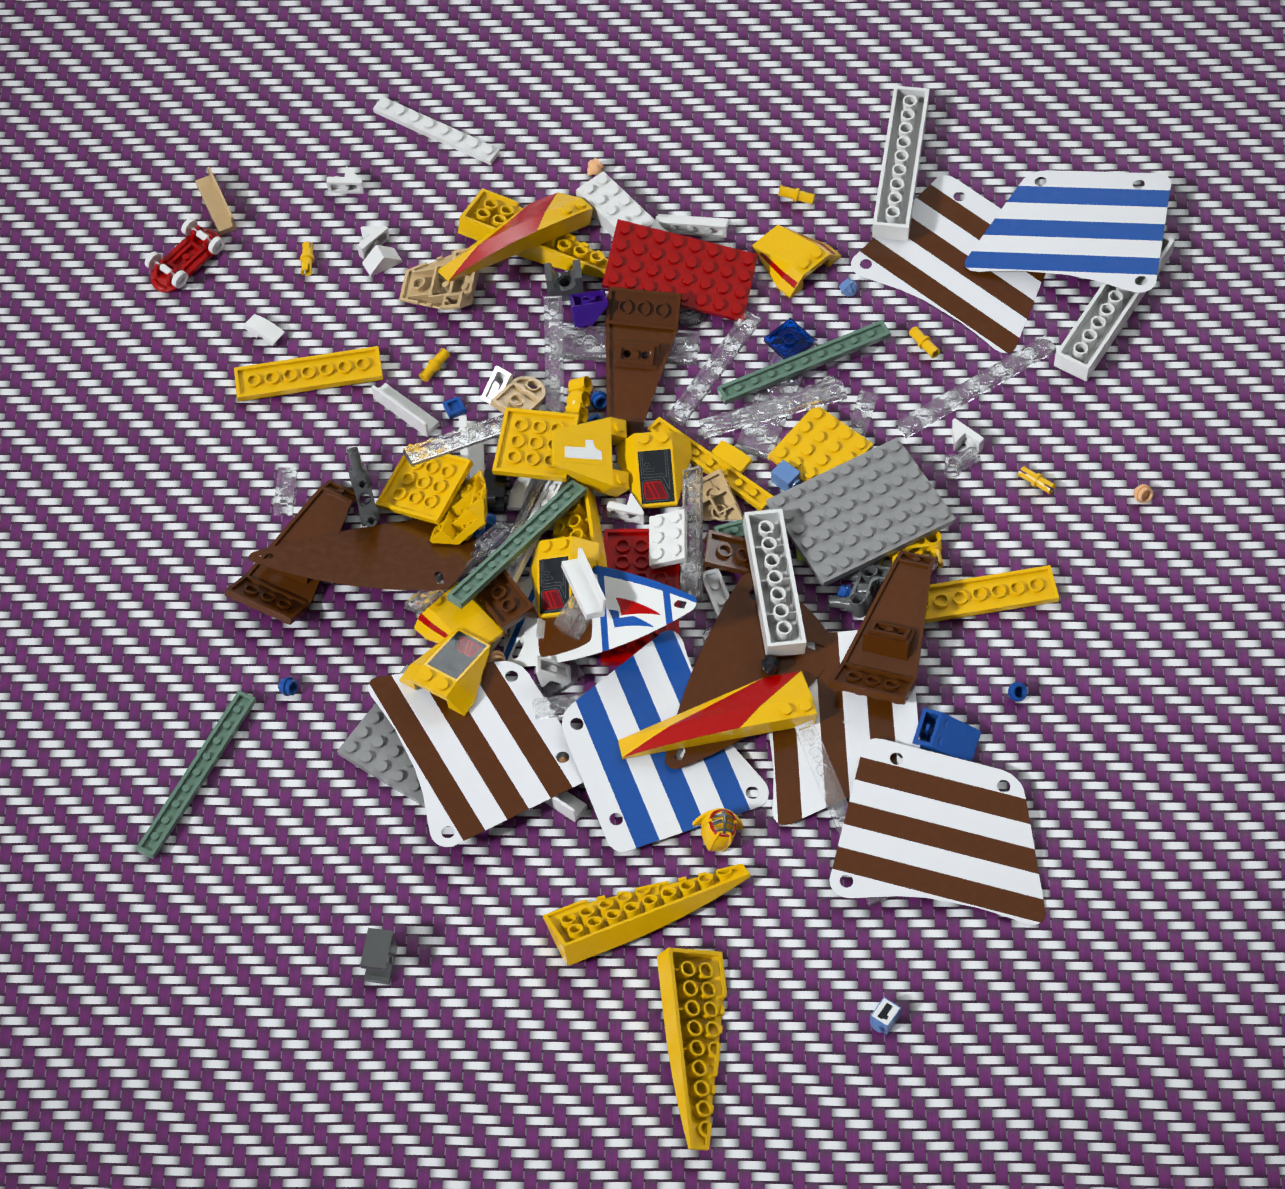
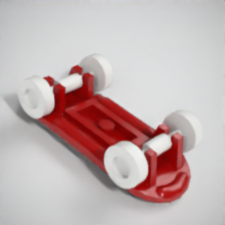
M193 218L187 219L181 228L182 233L187 236L163 259L155 251L147 256L145 266L152 270L151 283L153 287L163 293L173 292L183 287L199 268L213 255L218 254L223 249L225 241L221 235L211 229H202Z

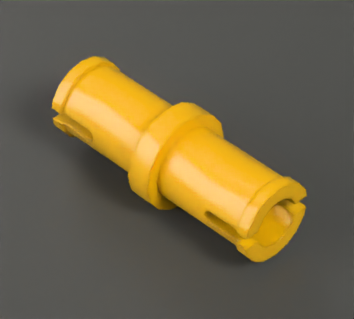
M781 185L778 196L793 199L794 202L801 201L812 205L815 199L814 193L801 191L800 188L794 189Z
M310 241L302 244V254L300 256L301 274L304 275L305 270V276L312 274V263L314 262V244L310 243Z
M917 326L909 331V336L931 358H935L940 354V349L931 342V338L927 335L925 336Z
M441 348L436 356L428 361V365L419 373V377L423 381L428 382L434 373L441 369V365L450 357V353L446 349Z
M1026 466L1021 468L1027 474L1019 471V477L1030 482L1034 488L1038 487L1049 495L1052 494L1053 491L1047 486L1055 489V483L1050 482L1041 473H1035Z

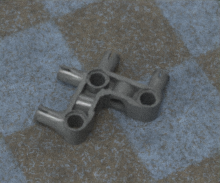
M358 447L348 448L347 452L350 461L348 473L353 491L355 492L362 527H373L377 523H381L377 506L375 505L369 472L361 460ZM363 494L370 496V500L367 503L360 501V497Z
M885 557L841 578L843 581L855 582L848 597L832 595L829 601L830 607L846 609V611L852 613L857 618L866 616L875 593H878L891 568L882 566Z

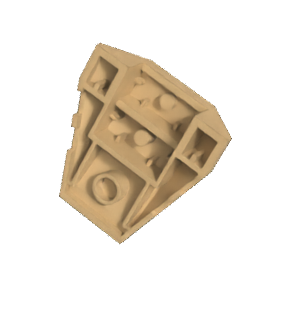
M467 248L452 251V255L444 258L440 256L436 258L437 261L429 264L425 262L406 270L399 300L442 310L459 309L471 305L479 276L478 271L448 282L438 273L439 268Z

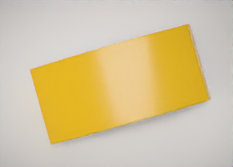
M722 440L711 451L712 454L741 474L753 462L745 453Z

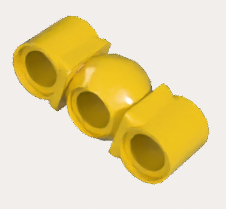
M589 376L571 379L568 383L569 395L566 399L567 406H565L566 410L564 413L579 414V424L586 423L588 420L587 408L590 404L589 396H591L593 388Z

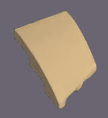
M721 468L687 485L696 502L694 506L702 521L743 519L736 498Z

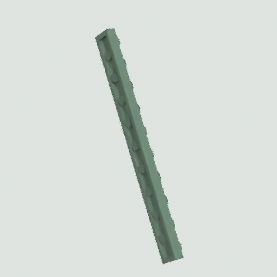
M880 320L717 387V392L726 405L891 337V333L884 321Z
M571 480L446 595L447 600L460 609L465 607L587 493V488Z
M238 690L137 845V852L155 859L256 703L255 697Z

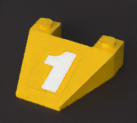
M608 417L551 431L553 467L604 495L618 497L629 490V473L613 469L612 445H616L627 438L626 420Z

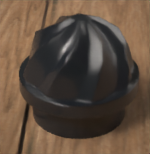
M765 655V658L761 661L762 670L767 675L775 674L780 668V660L772 656Z

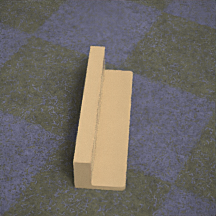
M207 167L209 176L195 180L218 233L224 235L235 231L236 226L211 168Z

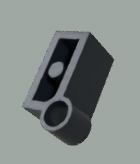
M484 470L488 511L491 513H505V506H508L509 501L507 490L511 489V479H508L507 476L495 475L492 471Z

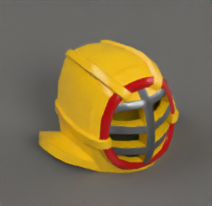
M725 808L709 810L698 816L692 823L693 827L701 825V836L708 851L715 852L725 851L731 845L736 830L743 829L741 819ZM722 818V821H717L714 823L712 822L713 820Z

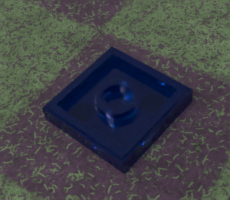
M789 318L765 336L764 342L784 360L809 349L815 344V339L792 318Z

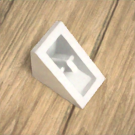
M375 245L362 264L369 276L372 277L402 263V260L394 248Z

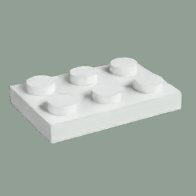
M682 509L650 516L649 566L652 569L687 562L686 510Z

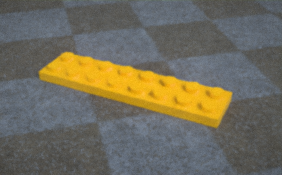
M379 346L234 368L238 402L383 380Z
M1051 565L930 584L925 623L1059 602Z

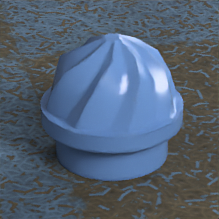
M847 278L841 283L839 289L842 294L853 296L857 292V284L854 280Z

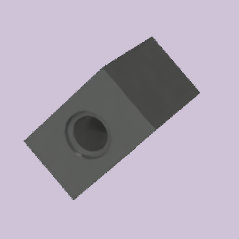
M580 259L573 260V268L563 273L552 270L551 263H544L548 303L569 301L570 294L584 292Z
M368 928L360 967L366 969L364 975L365 982L390 985L398 948L393 931Z

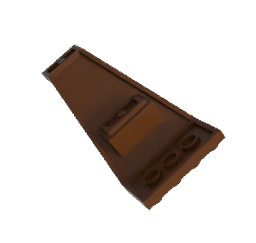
M609 287L605 323L607 418L613 417L626 420L627 438L634 433H644L645 419L679 330L681 293ZM626 350H629L631 353L629 357L624 355ZM644 352L649 354L647 359H644L642 356Z
M328 480L318 488L269 547L329 533H339L342 531L351 507L357 503L355 492L352 489ZM273 554L261 555V556H260V559L272 558L274 555H273ZM254 563L245 575L225 590V596L291 625L310 609L321 581L289 574Z
M902 550L899 552L842 662L829 680V688L905 705L917 683L931 574L937 566L938 558Z

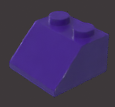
M604 289L569 295L571 315L575 328L583 329L593 325L608 306Z

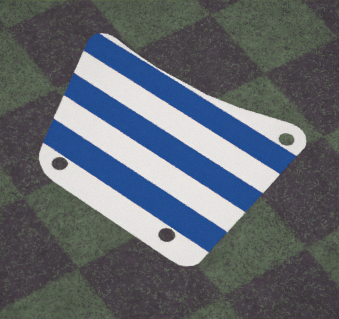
M1046 170L1030 174L1018 185L966 258L965 267L970 271L976 272L1029 271L1070 275L1095 280L1131 292L1142 293L1149 291L1155 286L1157 280L1171 180L1168 176L1157 173ZM1044 177L1047 182L1042 186H1038L1035 184V179ZM1142 180L1145 182L1143 188L1137 189L1133 187V182ZM1139 276H1144L1147 278V283L1137 285L1135 279Z
M671 630L660 633L567 708L562 719L563 734L609 845L618 852H626L701 827V825L693 827L692 823L698 816L709 810L725 808L737 815L761 807L766 803L769 796V790L765 781L735 749L733 744L713 755L679 769H672L666 765L665 757L667 751L622 759L618 744L619 739L671 718L678 713L693 670L681 637ZM580 718L583 721V727L580 730L573 729L570 725L572 719ZM678 749L674 758L682 760L685 749ZM756 787L759 791L758 797L755 799L747 797V788ZM619 813L623 817L622 823L620 825H613L609 820L611 814ZM721 818V819L713 820L712 822H716V821L722 820V818Z

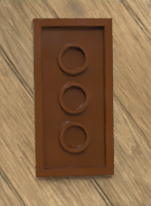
M708 530L704 538L705 552L700 572L703 573L704 571L716 568L719 571H729L741 575L751 573L745 538Z
M505 569L476 595L500 626L506 638L510 635V628L525 617L535 619L539 617L535 607Z

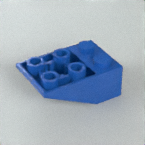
M923 708L912 743L920 745V749L972 762L981 731L943 712Z

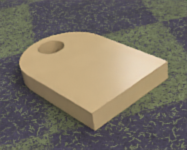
M520 376L513 379L493 397L490 405L503 414L506 407L535 410L543 403L546 389L538 379L530 376ZM528 386H535L536 389H532Z

